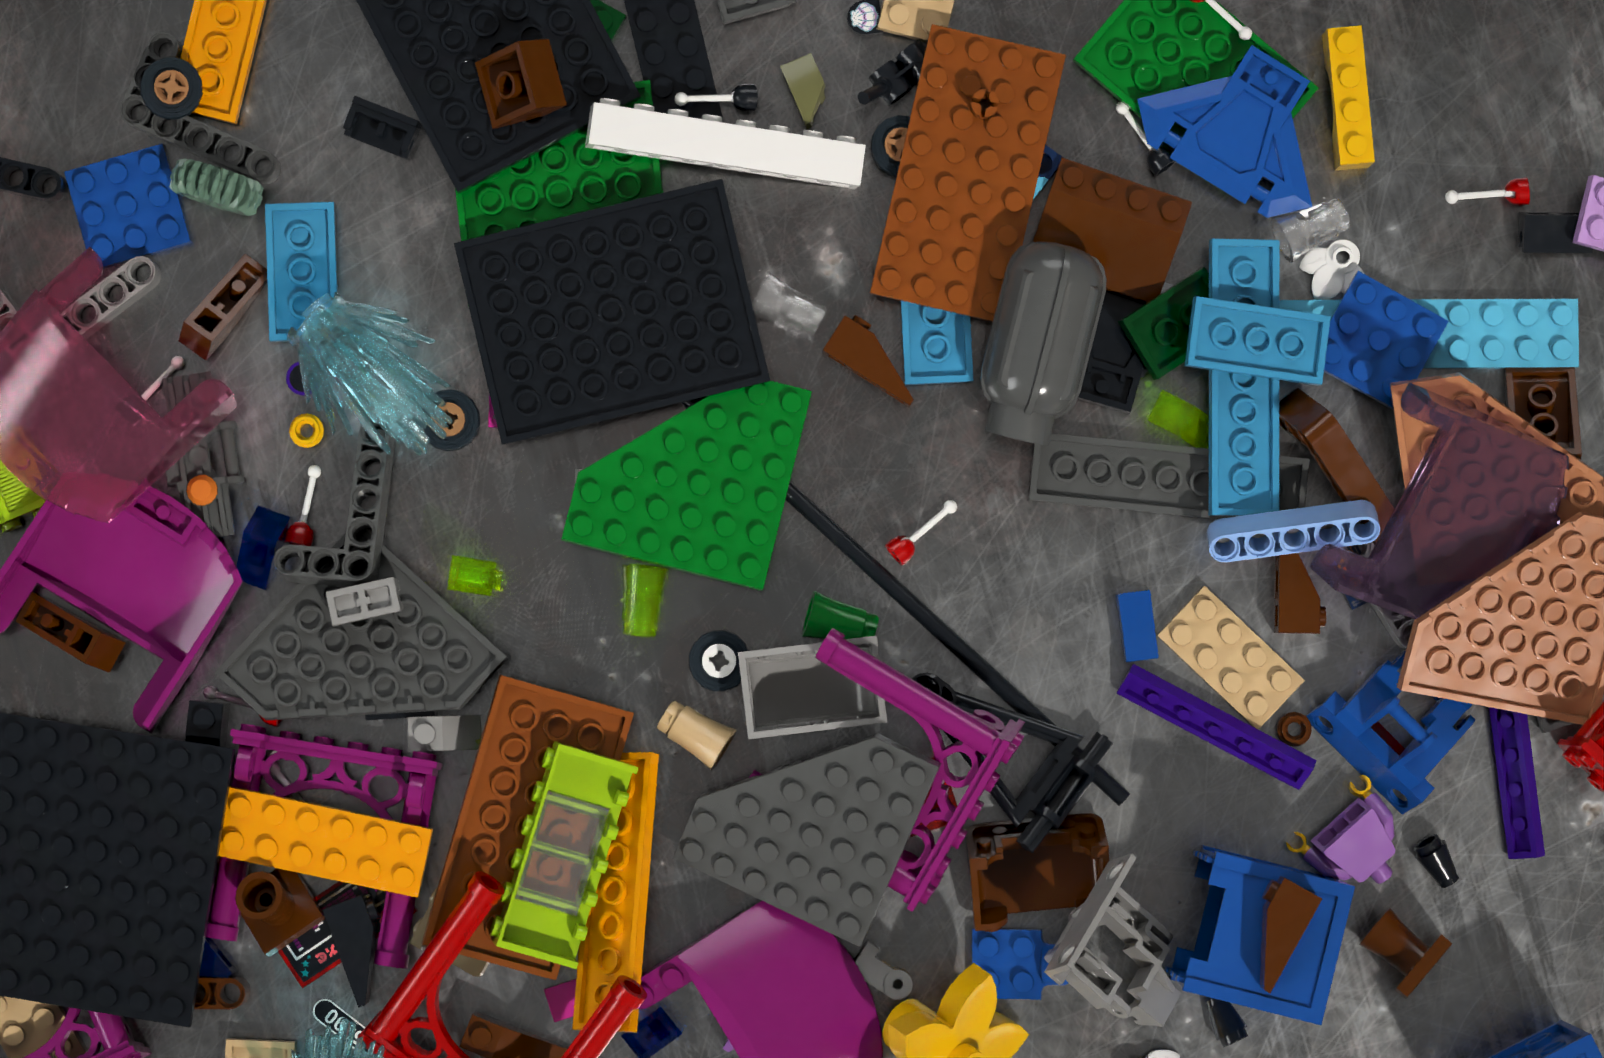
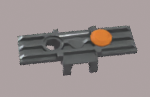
M211 371L163 378L170 436L163 437L160 440L164 456L167 487L177 486L181 504L197 515L217 537L235 535L228 485L245 482L244 475H240L233 430L237 428L236 421H218ZM191 413H198L203 419V425L197 432H189L184 425L185 418ZM220 431L226 476L216 477L215 470L211 466L208 443H211L210 434L212 432Z

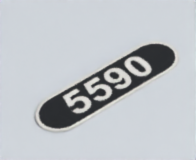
M321 999L316 1002L313 1007V1015L317 1021L360 1054L368 1055L372 1053L364 1046V1042L358 1039L365 1026L329 999Z

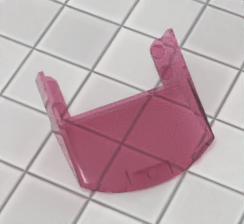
M89 247L39 292L36 289L0 332V461L19 481L44 500H48L74 515L79 514L95 519V521L110 523L237 407L234 393L222 381L208 379L199 384L162 418L61 315L65 309L94 285L103 274L101 258Z

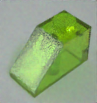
M1161 390L1144 424L1189 447L1208 449L1209 415L1194 405Z
M452 555L447 590L494 597L495 590L501 591L504 570H499L498 562Z

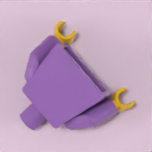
M1360 775V779L1366 785L1365 790L1359 791L1352 782L1349 783L1350 792L1358 798L1310 841L1314 846H1308L1306 837L1300 832L1294 833L1303 839L1301 848L1294 849L1288 842H1286V845L1292 852H1301L1304 855L1303 859L1323 876L1343 881L1353 877L1359 883L1364 882L1371 876L1376 883L1380 884L1387 881L1393 872L1386 863L1396 851L1391 842L1395 836L1393 815L1378 794L1370 791V778L1366 775Z

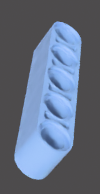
M1366 500L1221 518L1213 521L1207 529L1209 552L1219 562H1234L1362 545L1373 542L1380 534V524L1376 508L1371 502ZM1360 520H1369L1365 524H1357ZM1327 524L1334 525L1332 528L1329 529L1321 528ZM1291 529L1299 530L1296 533H1287ZM1255 534H1264V536L1260 538L1252 537ZM1222 538L1230 539L1228 542L1225 543L1217 542L1219 539Z

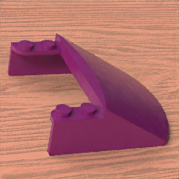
M64 472L0 569V634L8 629L38 584L161 659L162 663L133 707V718L137 725L152 734L179 690L194 671L243 581L227 549L217 536L197 515L171 496L139 481L111 476V474Z
M762 900L642 973L641 986L645 989L647 998L639 1009L651 1007L693 981L740 1058H883L882 1029L875 1001L867 982L846 947L835 935Z

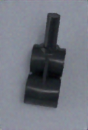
M920 39L896 56V62L893 60L888 61L869 76L868 79L873 85L859 92L858 100L861 104L866 105L878 97H882L890 106L905 96L915 85H918L926 47Z

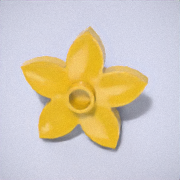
M972 963L958 975L949 986L941 1000L937 1013L917 999H907L899 1003L890 1012L882 1031L885 1045L891 1049L896 1058H1011L1019 1050L1029 1034L1019 1024L1004 1014L995 1011L997 990L992 975L975 963Z

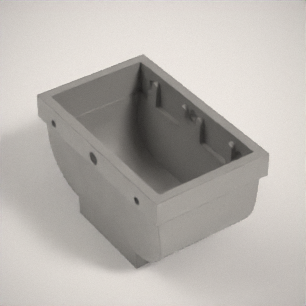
M877 636L846 639L880 660ZM823 642L738 652L748 739L887 723L885 700L817 660L815 656Z

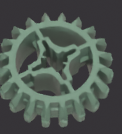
M184 158L177 160L170 176L171 182L169 187L176 194L240 215L251 216L256 214L263 198L262 192L264 187L258 181L233 171L192 159Z

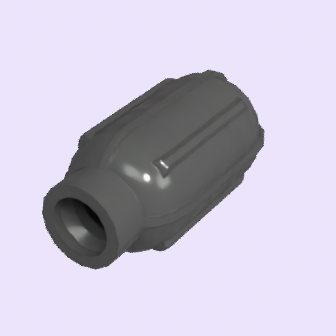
M1028 242L1020 246L1010 257L1005 270L981 367V386L985 397L991 403L985 426L986 431L1025 442L1048 446L1055 419L1067 414L1075 405L1081 392L1106 293L1107 279L1105 270L1097 258L1078 248L1055 242Z

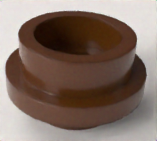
M1289 712L1283 715L1277 724V735L1288 746L1303 745L1308 741L1312 732L1309 719L1298 712ZM1293 722L1297 723L1300 727L1299 733L1295 736L1288 733V726Z

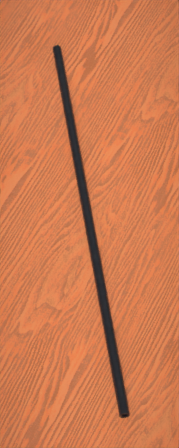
M702 399L681 402V404L687 409ZM790 481L785 500L1012 709L1017 713L1055 725ZM1077 746L1072 754L1079 756L1083 750ZM1098 764L1095 768L1098 775L1093 780V783L1120 806L1130 793Z

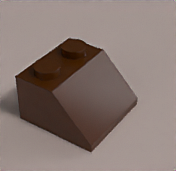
M549 39L517 41L475 62L493 129L545 116L567 105Z

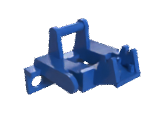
M1405 650L1392 662L1387 660L1377 667L1348 701L1334 691L1324 703L1306 715L1311 726L1361 775H1366L1370 778L1371 785L1402 815L1421 804L1435 789L1425 777L1476 720L1470 714L1462 719L1454 728L1453 725L1472 704L1433 697L1437 702L1421 718L1420 721L1425 725L1423 728L1399 704L1400 699L1397 697L1401 692L1397 688L1400 676L1397 670L1403 664ZM1388 713L1414 738L1400 755L1371 728L1373 724ZM1319 716L1326 718L1333 728L1325 726L1320 721ZM1393 789L1400 791L1407 801L1399 799L1394 794Z

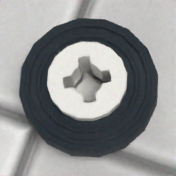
M725 630L711 631L702 635L693 644L689 654V668L693 678L702 687L711 691H728L737 687L741 683L738 652L748 651L746 644L737 635Z

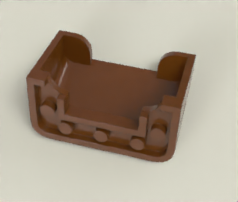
M1091 813L1068 815L1058 829H1050L1034 853L1026 851L1016 842L1033 818L1023 819L1017 828L1010 820L975 824L966 829L968 831L965 836L975 931L995 932L1000 930L1008 922V914L1077 908L1083 904L1110 861L1109 845L1102 818Z

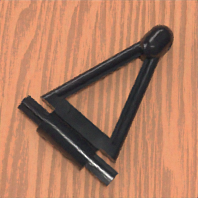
M920 673L912 678L914 681L971 714L976 709L988 711L997 716L1005 726L1010 719L1016 722L1018 719H1021L1025 723L1020 732L1057 744L1017 799H1015L1000 778L990 792L1016 828L1021 824L1029 811L1033 812L1035 816L1016 842L1026 851L1034 853L1050 829H1058L1096 778L1098 773L1095 768L1113 743L1104 734L1101 735L1096 732L1080 755L1075 756L1072 753L1080 744L1084 735L956 692L949 684L934 674ZM944 732L952 743L959 741L958 739ZM959 752L965 759V761L968 763V765L972 767L971 759L969 758V756L965 753ZM981 754V760L983 763L985 757Z

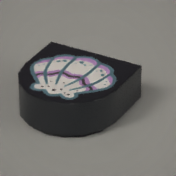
M862 0L850 7L847 22L849 28L859 36L883 34L882 30L876 29L881 12L879 0Z

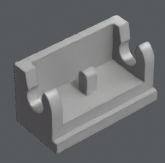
M390 577L327 591L326 597L332 626L401 612L404 606L399 596V591L401 590L399 580Z

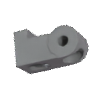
M867 939L854 958L865 981L892 999L901 1000L906 998L913 988L910 974L905 969L891 967L878 958L876 955L880 950L879 946Z

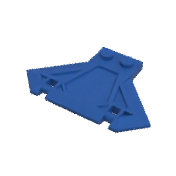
M1253 45L1250 46L1232 76L1137 99L1146 141L1149 146L1158 150L1162 142L1168 144L1175 149L1170 159L1243 204H1246L1250 196L1262 202L1257 211L1259 214L1270 218L1313 207L1291 114L1310 80ZM1174 123L1186 130L1183 137L1170 130ZM1262 177L1274 184L1270 191L1258 184Z

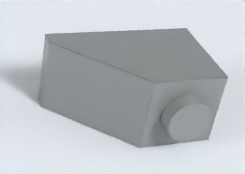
M481 715L407 717L408 752L478 750L481 740Z

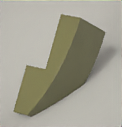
M812 53L780 66L806 129L812 127L815 113L819 105H822L826 98L824 93L826 86Z

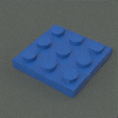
M163 143L64 172L93 271L126 263L136 256L146 257L193 243L180 196L169 187L172 168Z
M1357 271L1330 319L1324 372L1393 410L1390 383L1418 378L1449 321L1362 272Z

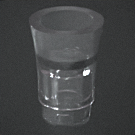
M1338 198L1327 203L1323 201L1311 208L1271 220L1274 239L1280 240V251L1290 263L1324 242L1338 237L1340 232L1348 230L1349 226H1351L1349 214L1344 204Z
M768 271L752 302L755 317L782 325L797 333H806L812 337L817 331L826 311V307L816 303L815 299L792 288Z

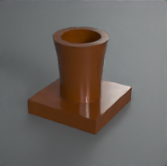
M278 868L270 873L263 871L254 872L246 876L236 890V905L262 951L268 957L326 919L300 873Z
M1389 908L1359 945L1385 960L1405 976L1403 981L1397 986L1396 991L1407 999L1450 948L1452 943L1441 934L1431 947L1427 946Z

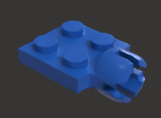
M975 928L972 929V963H975L992 975L996 985L997 999L1041 1000L1042 991L1045 986L1058 985L1044 973L1049 964L1044 959V956L1048 950L1054 948L1055 944L1044 942L1042 929H1000L995 932L975 931ZM1065 980L1063 984L1058 986H1065L1069 983Z

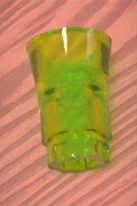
M622 564L623 608L621 620H624L623 634L641 637L656 636V624L659 623L662 597L669 568L641 564Z

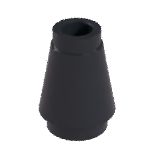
M1437 834L1424 838L1414 846V850L1417 853L1415 858L1435 881L1439 883L1441 888L1451 886L1459 879L1446 841L1441 840Z
M1214 998L1206 1001L1216 1041L1220 1040L1223 1048L1248 1037L1245 1030L1248 1026L1230 1002Z

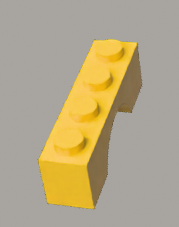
M1362 25L1327 28L1322 35L1324 65L1329 77L1332 94L1333 130L1331 138L1334 169L1337 171L1369 168L1375 162Z

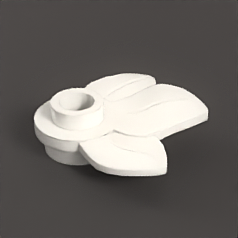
M1338 239L1332 242L1328 248L1319 247L1311 249L1305 254L1299 266L1301 270L1314 274L1311 289L1315 300H1329L1338 295L1340 291L1345 294L1356 272L1360 271L1364 274L1358 265L1360 261L1359 249L1355 243L1347 239ZM1340 251L1348 252L1350 255L1348 261L1344 263L1337 261V253Z

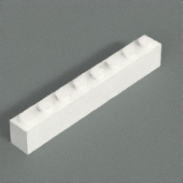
M600 98L599 103L594 102L590 107L585 148L856 189L861 184L866 145L857 144V138L837 136L836 140L823 138L824 133L804 130L803 135L789 133V127L770 125L769 130L756 128V122L748 120H736L735 124L723 123L720 116L703 114L702 119L688 117L689 112L679 109H668V114L654 112L655 107L647 104H634V108L620 106L621 101L609 98Z

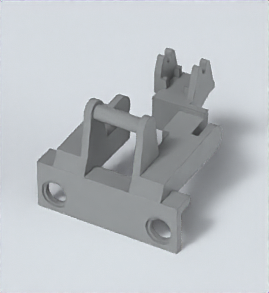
M1131 853L1109 861L1086 901L1070 912L1068 915L1069 922L1054 948L1048 950L1044 956L1046 962L1049 963L1044 973L1058 985L1063 984L1066 980L1096 1009L1104 1007L1114 1016L1123 1019L1133 1016L1136 1018L1134 1022L1138 1025L1162 1027L1182 994L1175 988L1161 966L1171 949L1167 945L1170 944L1173 935L1120 887L1137 858ZM1106 925L1125 943L1122 951L1139 966L1138 971L1126 990L1136 998L1130 1005L1115 994L1123 979L1086 947L1097 926Z

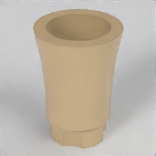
M676 701L671 702L657 725L658 730L668 735L667 738L686 749L711 771L720 762L737 732V729L718 723L691 707H684Z

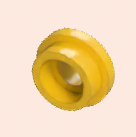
M312 414L298 415L291 422L289 429L290 437L300 447H314L321 442L324 436L323 423L317 416ZM309 424L313 427V434L310 437H304L301 430L303 426Z

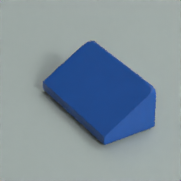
M1150 590L1116 594L1124 662L1159 658Z

